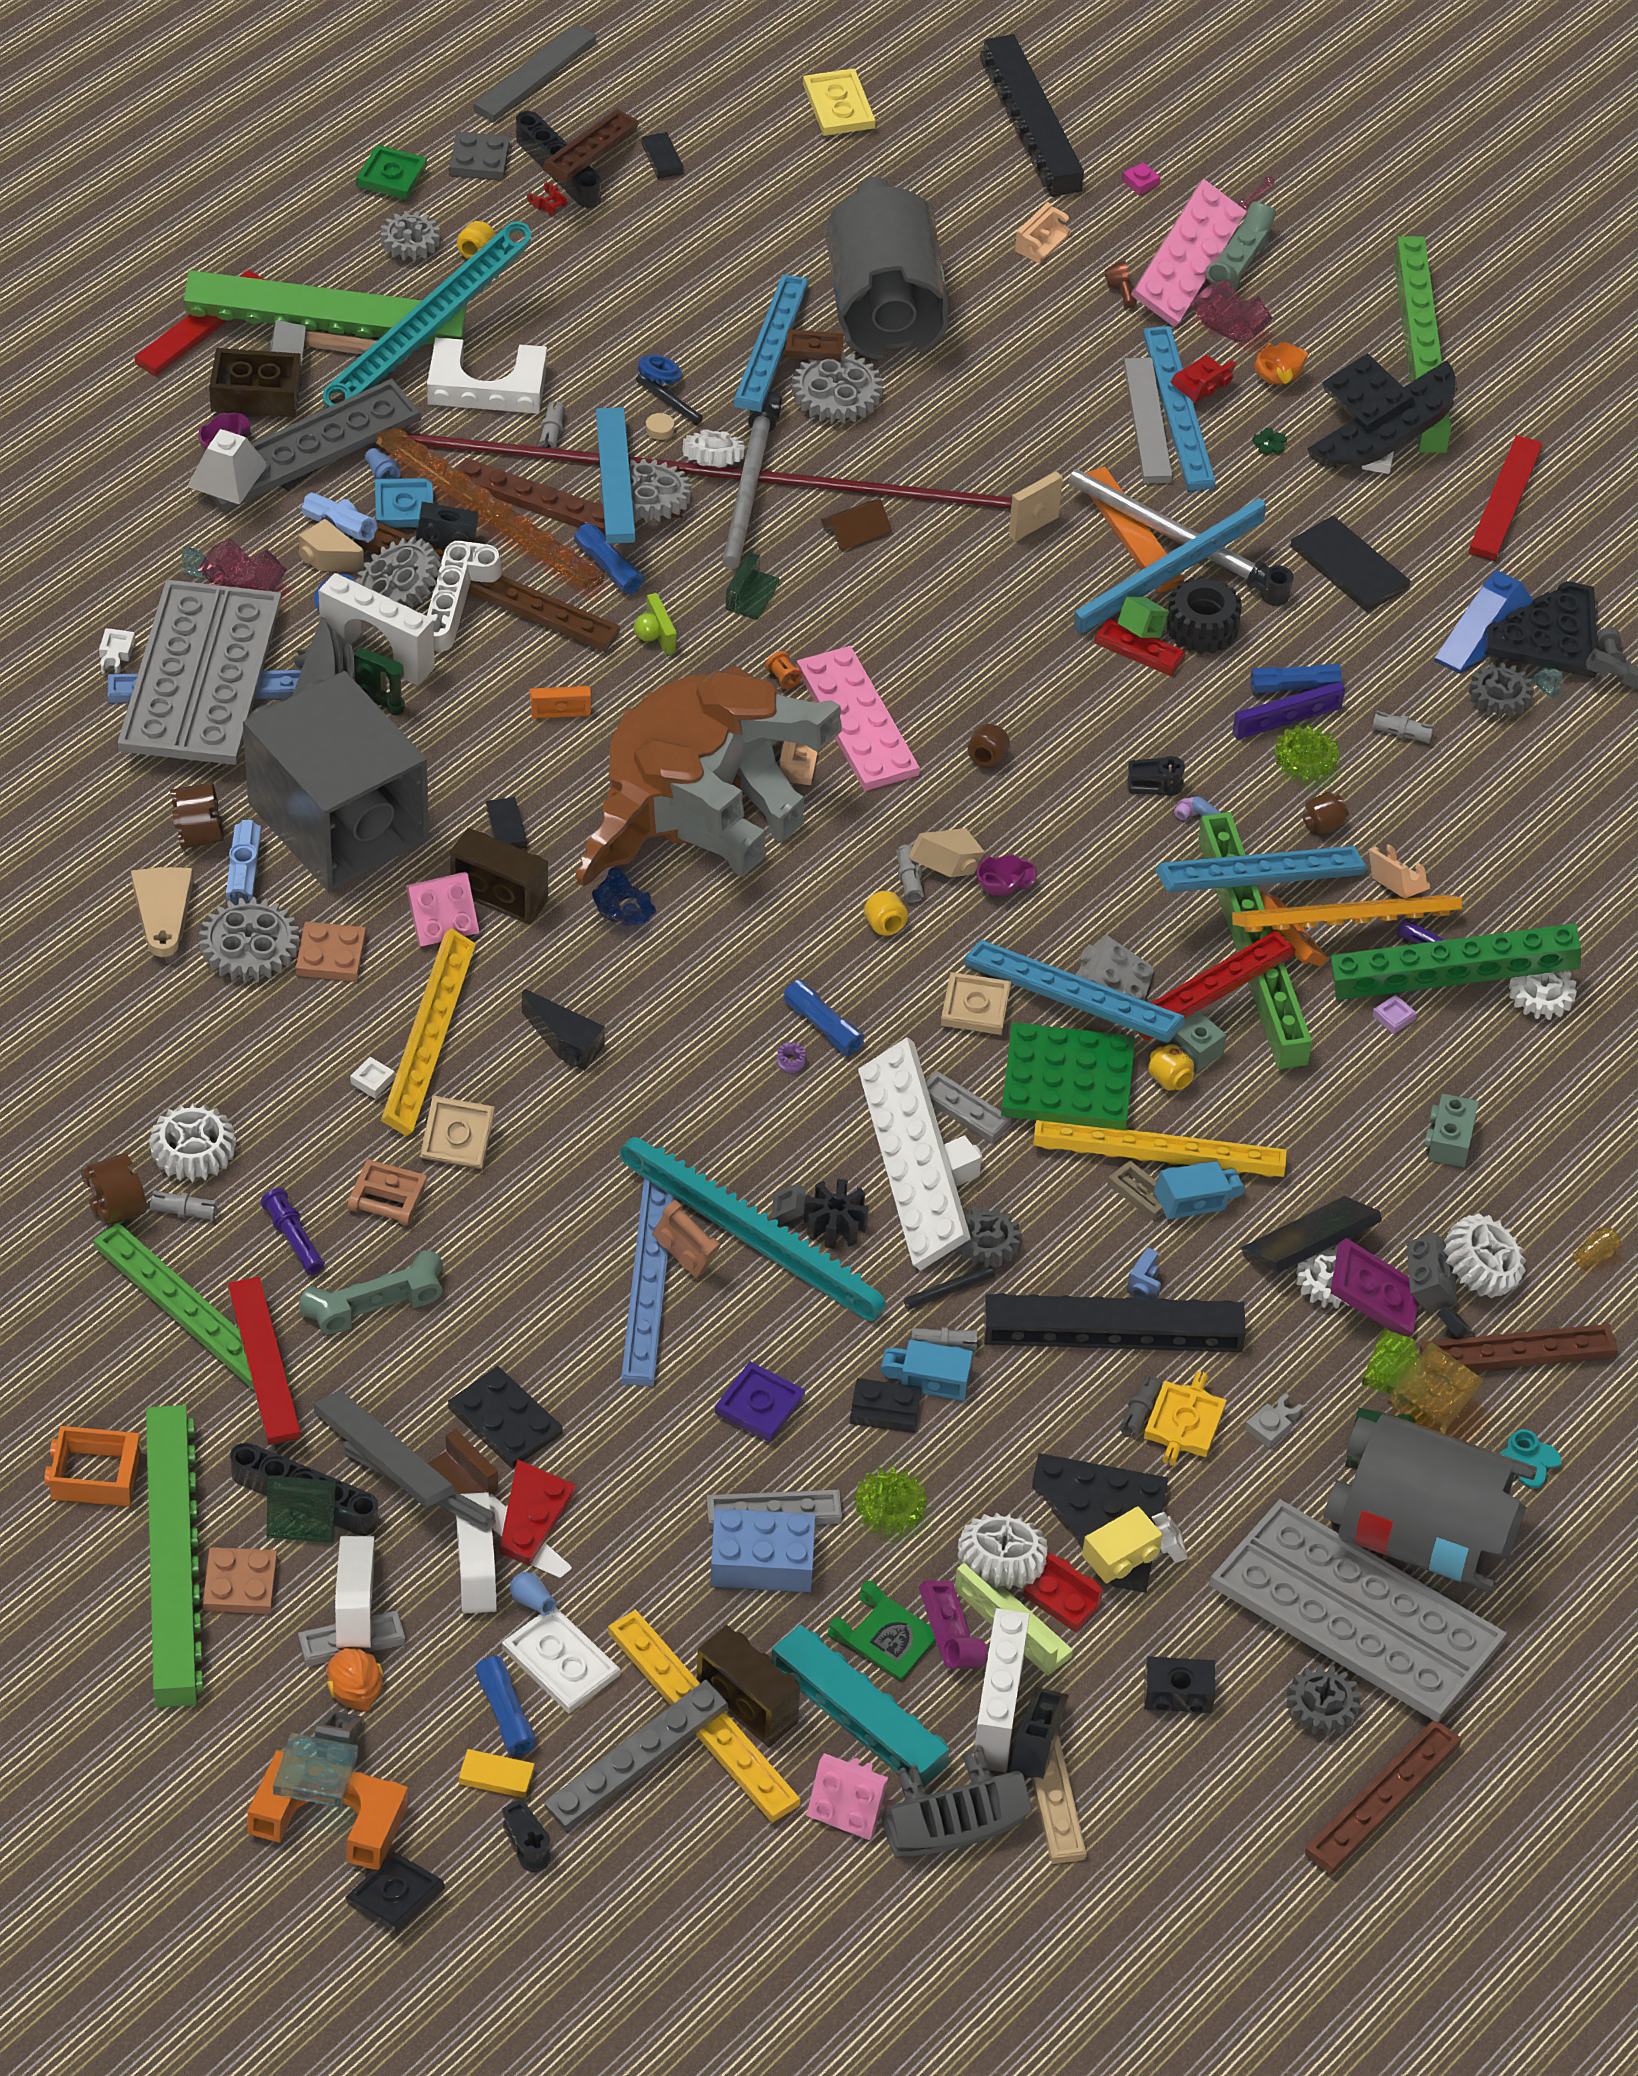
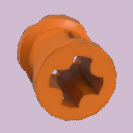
M778 651L772 654L766 661V670L778 678V683L782 689L795 687L803 677L801 669L793 666L789 655L785 651Z

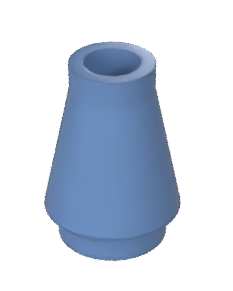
M377 448L367 451L365 460L369 464L374 479H399L400 467L395 460L381 453Z
M521 1572L511 1581L510 1592L514 1601L534 1609L544 1616L553 1612L556 1607V1600L550 1595L535 1573Z

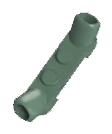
M1257 201L1250 204L1247 215L1218 259L1210 263L1206 269V279L1209 282L1208 289L1212 295L1219 298H1227L1235 293L1246 268L1257 252H1262L1268 244L1269 232L1277 214L1275 208Z
M422 1250L418 1252L410 1268L385 1274L380 1278L365 1283H356L349 1288L333 1293L309 1286L300 1297V1312L305 1317L317 1320L323 1333L336 1334L352 1329L351 1317L404 1300H409L413 1309L434 1302L442 1294L443 1289L438 1277L443 1270V1262L435 1252Z

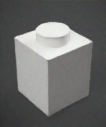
M965 1135L944 1144L956 1187L980 1176V1167L983 1160L979 1148L976 1145H972Z

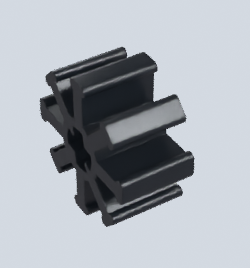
M837 1179L836 1193L834 1194L828 1190L825 1182L821 1181L815 1185V1197L806 1195L804 1222H808L807 1235L811 1240H815L816 1236L825 1232L826 1248L835 1249L836 1234H841L847 1241V1246L850 1247L857 1243L858 1230H861L862 1233H865L867 1230L869 1206L865 1205V1192L862 1188H857V1191L847 1196L848 1181L844 1179Z

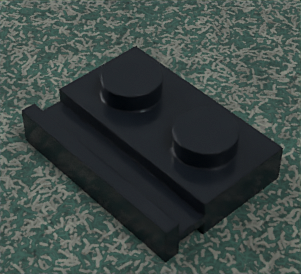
M857 1378L849 1424L914 1433L921 1397V1387Z

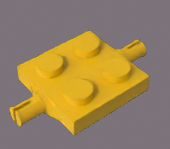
M1201 1371L1195 1373L1191 1386L1177 1385L1164 1381L1145 1429L1144 1438L1168 1446L1162 1458L1165 1464H1168L1170 1459V1465H1175L1180 1451L1190 1452L1207 1458L1227 1400L1210 1395L1203 1390L1208 1380V1375L1204 1372L1201 1380Z

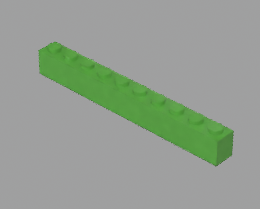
M1398 236L1394 255V267L1409 382L1411 383L1441 364L1442 359L1425 237ZM1449 412L1437 424L1417 436L1419 452L1447 453L1451 432Z
M192 270L188 272L184 296L185 311L197 317L211 315L228 321L242 319L251 324L265 322L273 323V325H275L276 320L304 325L306 330L316 331L317 329L327 330L337 335L350 333L356 334L360 338H371L372 336L381 338L423 301ZM462 307L457 315L454 314L449 322L446 321L441 329H437L435 335L430 336L427 342L422 343L420 346L434 344L435 337L463 340L466 324V307Z
M1231 812L1201 816L1198 841L1205 859L1246 855ZM1257 885L1215 889L1237 952L1273 932L1271 926H1263V931L1245 932L1244 927L1233 925L1232 912L1265 910ZM1283 961L1248 982L1278 1069L1308 1065L1312 1045L1309 1031Z
M186 1405L146 1407L155 1708L197 1705V1691H203L202 1670L196 1671V1662H202L201 1641L195 1642V1634L201 1633L200 1613H194V1605H200L199 1584L193 1585V1577L199 1576L198 1556H192V1548H198L197 1528H191V1520H197L196 1500H190V1493L196 1492V1473H189V1465H196L195 1445H188V1438H195L194 1418H187Z

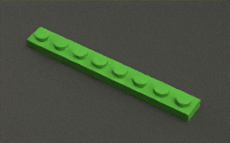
M116 1223L93 1240L94 1248L253 1389L237 1327L120 1223ZM284 1370L285 1376H286V1379H287V1383H289V1382H290V1376H289V1374Z

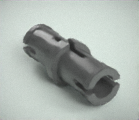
M1150 1375L1145 1376L1139 1391L1135 1396H1132L1128 1403V1406H1130L1119 1426L1120 1431L1127 1437L1131 1436L1133 1430L1132 1437H1138L1146 1418L1152 1414L1154 1402L1163 1385L1162 1381L1155 1376H1152L1150 1383H1148Z

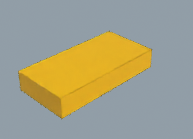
M467 1749L459 1775V1784L526 1799L535 1770V1763Z

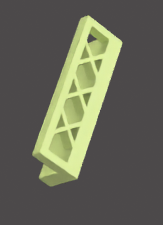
M965 1563L957 1568L955 1580L956 1593L992 1626L996 1608L1030 1613L1024 1655L1047 1676L1072 1658L1073 1649L1005 1587L998 1586L996 1589L993 1584H987Z

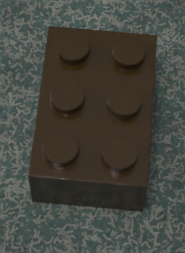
M216 348L209 385L211 412L295 417L302 380L301 353Z
M469 827L450 850V875L463 872L468 874L473 901L529 925L532 924L548 902V861L540 856L530 854L516 848L512 844L504 843L490 837L486 833L478 832Z
M726 1624L698 1648L696 1679L700 1684L707 1680L728 1703V1710L726 1712L768 1748L773 1746L798 1724L799 1683L791 1674H785L776 1667L770 1656L764 1652L760 1653L750 1645L749 1640L744 1634L735 1632Z

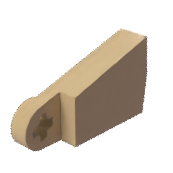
M157 867L132 870V886L148 949L152 954L159 957L170 956L178 950L179 942L183 938L193 886L192 868ZM160 941H166V944H160Z

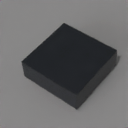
M1444 1306L1437 1313L1456 1337H1475V1332L1454 1310Z

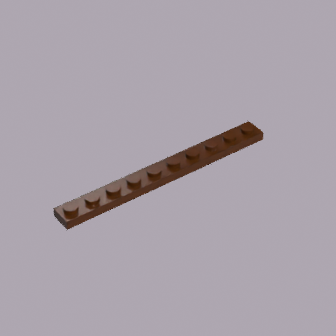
M377 522L378 529L371 541L365 542L355 538V543L366 550L380 555L381 547L387 550L390 548L391 542L394 541L396 545H399L402 538L408 542L412 537ZM432 546L440 557L439 562L442 563L445 551ZM501 575L494 582H470L469 594L603 652L607 651L620 634L619 625Z

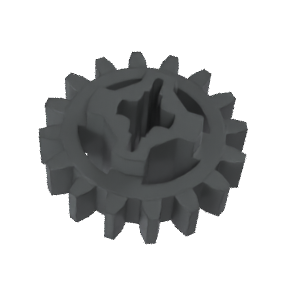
M1490 663L1488 670L1480 667L1478 674H1473L1469 687L1470 701L1477 702L1476 709L1478 710L1487 709L1486 715L1488 716L1495 712L1498 718H1501L1502 714L1505 713L1508 717L1513 718L1514 711L1523 714L1524 707H1530L1534 688L1531 687L1532 680L1525 679V671L1517 673L1516 666L1514 665L1507 669L1505 663H1501L1500 668H1496L1493 663Z
M984 1206L983 1211L979 1212L973 1207L971 1208V1215L964 1213L971 1239L954 1249V1251L962 1252V1260L972 1258L973 1266H976L979 1261L984 1262L985 1268H989L990 1262H995L997 1266H1002L1003 1258L1011 1261L1013 1253L1019 1252L1021 1231L1018 1230V1221L1011 1222L1012 1215L1010 1213L1004 1216L1000 1215L1001 1208L990 1212L988 1206Z
M1317 1665L1316 1672L1313 1673L1309 1668H1304L1303 1676L1295 1674L1293 1683L1288 1686L1286 1708L1292 1709L1291 1720L1300 1718L1299 1728L1303 1729L1309 1725L1312 1727L1313 1735H1316L1319 1729H1323L1325 1735L1330 1736L1331 1729L1333 1728L1338 1733H1343L1344 1725L1352 1726L1355 1716L1359 1714L1361 1693L1355 1692L1357 1683L1355 1681L1346 1682L1348 1674L1346 1672L1341 1673L1339 1676L1336 1675L1334 1666H1331L1328 1672L1323 1671L1321 1665ZM1327 1696L1326 1700H1324L1323 1705H1320V1702L1323 1700V1697Z

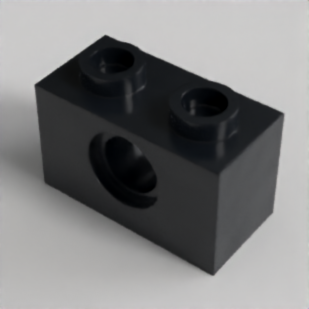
M422 502L415 539L417 541L423 539L425 543L428 542L432 546L446 548L455 541L474 543L479 512Z
M1147 1656L1144 1673V1709L1157 1712L1212 1713L1215 1700V1660ZM1176 1686H1180L1185 1689H1178L1176 1688Z

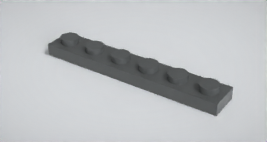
M704 1680L544 1802L545 1809L568 1832L728 1710V1703L707 1680Z

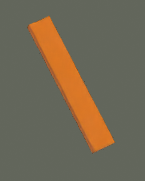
M1106 467L1086 472L1089 476L1124 494ZM1090 496L1141 570L1167 555L1147 525ZM1180 573L1155 590L1160 594L1175 589L1178 584L1184 583V577Z

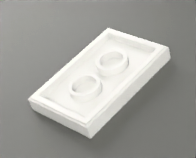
M556 1607L549 1615L539 1614L502 1642V1649L568 1714L620 1676V1668Z

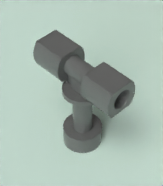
M1613 627L1601 629L1597 633V643L1600 650L1594 649L1586 660L1587 669L1606 677L1609 673L1618 676L1619 682L1638 689V666L1626 662L1625 655L1617 650L1621 645L1619 631Z

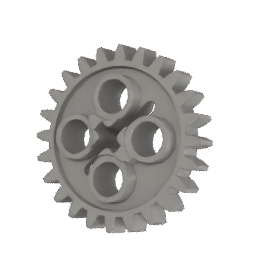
M842 351L841 362L834 359H808V364L801 362L800 369H795V376L792 377V396L795 397V404H801V411L809 410V417L818 414L819 421H823L828 417L832 424L835 422V419H840L842 424H845L846 418L856 422L857 415L866 418L867 411L873 413L874 406H879L883 390L882 378H879V370H873V363L865 365L864 357L855 360L854 353L849 357H845L844 351Z
M633 459L630 460L629 470L634 521H637L640 517L644 518L645 522H648L652 517L660 521V516L670 519L671 513L679 515L680 509L686 510L687 504L690 503L692 484H690V478L685 477V472H677L676 466L667 468V462L657 465L656 460H653L651 463H647L645 459H642L641 463H636ZM600 477L599 496L601 497L600 502L603 503L602 485Z
M414 537L407 542L402 538L399 545H396L393 541L389 549L386 550L384 547H381V554L379 556L372 554L373 561L363 564L366 570L357 573L361 579L356 580V583L413 609V603L416 601L419 603L423 602L421 598L423 594H431L428 589L429 586L437 585L434 578L441 575L438 568L442 564L439 562V555L428 542L425 543L423 539L417 541Z
M252 897L250 903H245L243 898H239V905H234L231 901H227V909L217 906V915L209 913L208 922H202V931L199 932L200 953H203L204 962H210L211 970L219 968V976L221 977L229 972L232 981L238 975L242 976L244 983L247 982L249 976H253L256 982H259L260 975L262 974L271 979L272 970L281 974L283 972L282 964L290 966L291 957H297V948L300 947L299 928L295 926V918H289L287 909L279 912L278 903L269 907L268 899H264L261 904H256L255 897Z

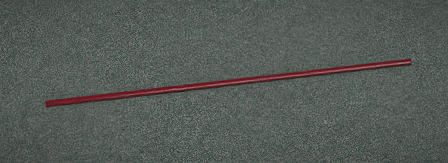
M395 432L378 440L600 465L599 453L406 432ZM628 456L629 464L632 459L636 463H641L642 459H645L647 463L656 460L657 465L667 462V468L676 466L677 472L684 471L685 474L741 480L743 471L742 468H718L716 466H702L695 463ZM761 470L758 482L999 508L1011 509L1012 497Z

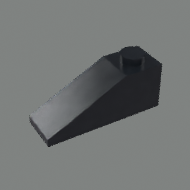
M527 989L523 990V1015L559 1059L568 1065L586 1070L605 1046V1026Z
M1035 1687L1017 1734L1010 1771H1019L1027 1778L1037 1777L1044 1779L1069 1695Z

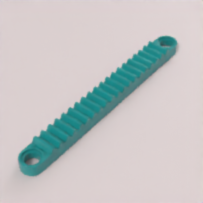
M518 221L511 222L327 385L323 391L325 408L336 405L329 400L331 394L335 392L342 393L346 400L379 385L380 380L386 379L390 371L393 372L398 364L401 365L406 357L409 358L414 350H418L422 343H426L430 336L435 335L438 328L441 329L446 321L449 322L454 314L457 315L462 307H466L470 300H474L478 293L483 292L486 285L489 286L494 278L497 279L502 271L505 272L510 264L513 265L515 263V260L530 246V228L525 223ZM518 231L525 235V239L516 243L511 241L509 236L511 233Z
M637 1137L630 1138L620 1148L619 1155L630 1169L867 1321H874L885 1310L886 1302L883 1296L861 1280V1273L852 1275L850 1273V1266L841 1268V1261L839 1259L830 1261V1254L828 1252L822 1255L819 1254V1246L810 1248L808 1239L799 1241V1234L797 1232L788 1234L789 1227H777L778 1220L768 1221V1214L766 1212L759 1215L757 1214L758 1207L748 1208L746 1207L747 1200L737 1201L736 1193L726 1194L727 1187L717 1188L716 1180L707 1182L705 1180L706 1174L696 1175V1168L694 1166L685 1168L686 1161L676 1162L674 1153L665 1155L664 1147L656 1149Z

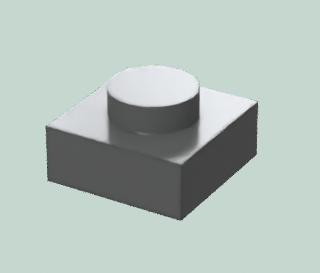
M796 1183L774 1193L771 1220L776 1219L778 1220V1225H782L804 1215L806 1189L799 1183Z

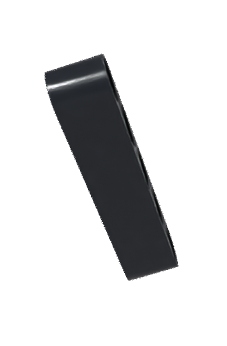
M523 111L517 114L516 141L543 167L545 160L565 147L567 143L537 113ZM589 165L565 183L555 180L580 206L592 208L599 205L601 201V177Z
M240 1443L231 1450L232 1478L237 1484L357 1535H370L377 1530L379 1525L378 1500L371 1493L251 1443Z

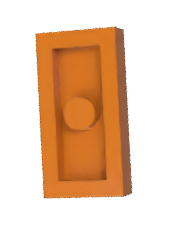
M588 686L529 689L532 719L591 716V691Z

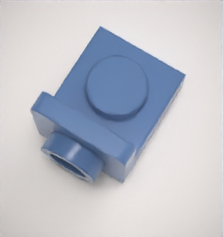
M1149 1247L1146 1248L1129 1275L1126 1292L1133 1295L1136 1299H1158L1161 1283L1155 1280L1160 1270V1267L1156 1265L1159 1252Z

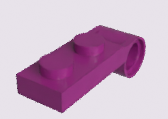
M925 1580L918 1588L945 1665L951 1669L982 1668L988 1657L987 1646L981 1638H971L953 1581Z

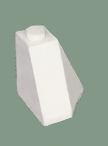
M220 429L201 458L189 482V488L240 505L267 467V464L246 437Z

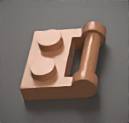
M367 1159L349 1197L347 1208L354 1212L363 1210L399 1220V1224L410 1226L414 1211L427 1185V1175ZM367 1193L404 1203V1205L400 1208L363 1197Z
M675 1199L663 1210V1216L652 1235L662 1247L666 1248L680 1262L684 1269L688 1270L697 1279L706 1271L721 1244L715 1238L710 1239L681 1210L683 1206Z

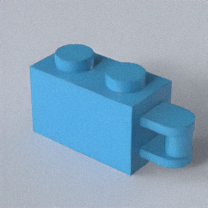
M1218 1161L1161 1170L1153 1191L1161 1203L1167 1219H1174L1225 1210L1228 1200L1241 1196L1246 1188L1235 1169L1222 1171Z
M909 1340L907 1350L898 1348L885 1349L880 1372L886 1377L901 1379V1384L921 1387V1394L965 1401L972 1368L973 1351L965 1350L961 1347L936 1345L927 1341Z

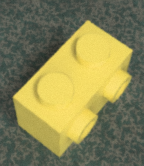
M1137 1506L1085 1536L1082 1556L1107 1584L1115 1578L1121 1579L1127 1576L1139 1564L1143 1562L1149 1563L1154 1560L1160 1553L1163 1534L1140 1507Z

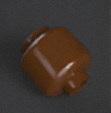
M994 724L982 725L974 732L968 743L970 759L975 764L984 768L995 767L1002 762L1010 747V739L1001 727Z
M1326 792L1305 804L1306 814L1302 815V818L1309 831L1315 829L1319 835L1325 836L1343 827L1346 824V817L1349 816V812L1339 794L1335 796L1331 792Z

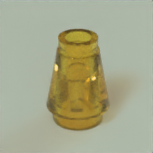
M1608 1226L1604 1229L1598 1228L1573 1252V1258L1584 1269L1587 1266L1617 1255V1250L1622 1247L1620 1238Z

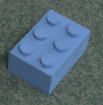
M715 1508L710 1587L811 1592L815 1514Z

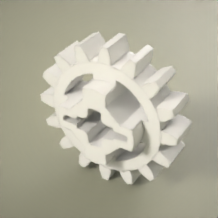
M703 430L701 434L694 433V436L687 435L683 439V456H687L689 460H697V463L702 466L709 465L722 468L726 467L727 464L733 465L734 462H741V459L744 458L745 445L737 437L730 438V434L727 432Z
M1570 971L1513 977L1510 980L1509 989L1511 990L1509 997L1515 999L1514 1006L1516 1008L1524 1007L1523 1014L1527 1015L1530 1012H1534L1535 1019H1538L1541 1014H1545L1546 1018L1551 1020L1552 1013L1561 1017L1564 1010L1570 1011L1572 1002L1575 1001L1576 981L1570 980Z
M1338 1244L1334 1250L1328 1248L1298 1263L1296 1284L1302 1285L1301 1294L1306 1295L1310 1293V1302L1313 1303L1319 1299L1322 1301L1321 1305L1324 1308L1328 1302L1333 1303L1335 1309L1339 1308V1303L1342 1301L1330 1293Z

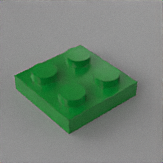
M376 145L356 177V186L407 200L427 167V158Z

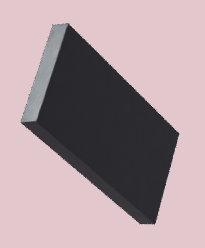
M1334 515L1291 539V548L1367 613L1410 588V579Z
M1343 1196L1241 1247L1244 1258L1280 1273L1340 1243L1344 1239H1348L1380 1223L1382 1218L1379 1210Z

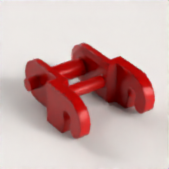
M548 182L544 183V190L550 195L546 199L542 196H533L532 193L527 194L528 202L538 210L543 209L550 215L555 214V208L558 206L566 207L568 205L567 198L558 192V187L553 184L550 185Z

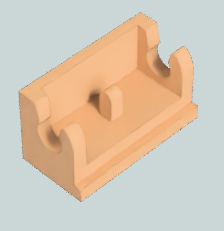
M1047 202L1017 230L1015 252L1040 264L1070 236L1071 229L1058 221L1060 219L1063 222H1067L1069 220L1068 215L1052 207V204Z
M784 741L779 768L790 783L811 785L818 752L804 744Z
M1389 844L1386 848L1388 852L1387 857L1380 853L1379 848L1376 846L1369 849L1372 878L1404 899L1430 889V883L1426 881L1425 868L1421 864L1416 863L1417 873L1408 866L1397 861L1396 851Z

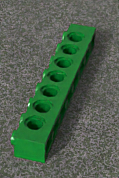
M1573 923L1331 955L1335 997L1337 1001L1581 969V946L1577 925Z

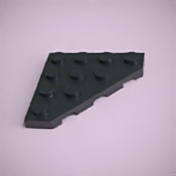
M1566 581L1559 585L1555 591L1551 593L1546 592L1537 597L1530 605L1524 608L1521 606L1507 614L1505 619L1500 622L1489 624L1483 633L1484 655L1595 678L1597 675L1596 672L1586 667V660L1594 649L1598 650L1595 592L1593 586Z
M1038 1453L1032 1488L1039 1496H1043L1051 1506L1053 1514L1066 1529L1072 1531L1079 1540L1078 1544L1083 1549L1085 1536L1137 1506L1156 1526L1151 1517L1162 1513L1169 1477ZM1152 1561L1139 1564L1127 1576L1121 1579L1115 1578L1110 1581L1111 1585L1117 1588L1146 1593Z

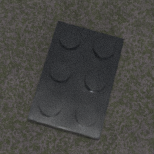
M496 1366L448 1400V1409L512 1469L516 1467L517 1459L524 1462L562 1434L563 1426L499 1366Z

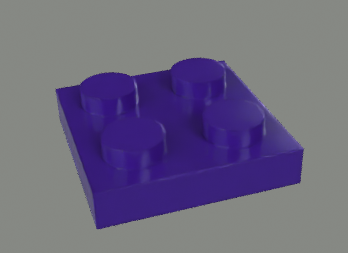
M749 1361L715 1405V1414L771 1443L804 1400L805 1390Z

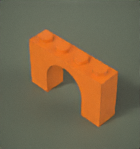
M277 1750L247 1811V1834L280 1843L294 1813L301 1806L314 1800H336L346 1804L357 1814V1819L347 1838L346 1862L373 1870H380L407 1811L408 1787L394 1781L382 1780L362 1772L350 1771L333 1766L330 1763H322L294 1753Z

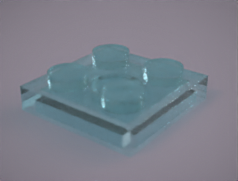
M290 1733L274 1781L273 1795L341 1808L357 1760L358 1746Z

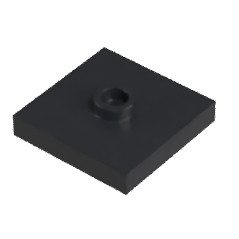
M393 1851L383 1861L380 1870L374 1869L346 1896V1900L349 1906L398 1934L445 1889V1885L441 1878Z

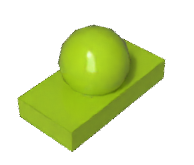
M657 593L647 595L646 613L638 616L633 626L635 635L643 641L658 639L665 655L674 654L676 651V630Z

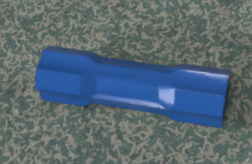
M588 522L580 526V529L574 534V542L601 566L610 576L612 582L623 593L631 595L637 592L644 583V576L632 563L627 562L610 543H606V536L595 525H591Z
M1340 664L1288 668H1251L1250 673L1252 693L1317 689L1337 682L1342 683Z
M797 979L794 983L788 985L784 991L783 1000L798 1014L805 1016L828 1037L829 1042L846 1056H851L861 1048L865 1035L848 1020L841 1018L822 1001L819 994L805 981Z
M494 1655L490 1658L482 1659L475 1665L477 1669L475 1673L483 1693L487 1695L508 1754L518 1757L522 1754L530 1753L536 1747V1738L528 1719L524 1716L503 1658Z

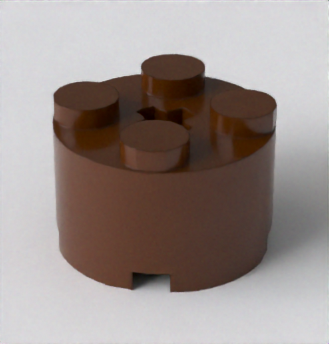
M213 783L170 789L173 807H178V810L172 811L175 828L182 829V831H178L181 849L224 841L222 819L219 816L218 810L219 803Z
M126 1153L90 1164L87 1168L81 1170L83 1182L86 1188L90 1187L93 1198L89 1199L91 1210L95 1217H100L104 1226H111L146 1213V1210L143 1208L147 1206L143 1187L138 1174H133L132 1171H129L127 1166L133 1165Z

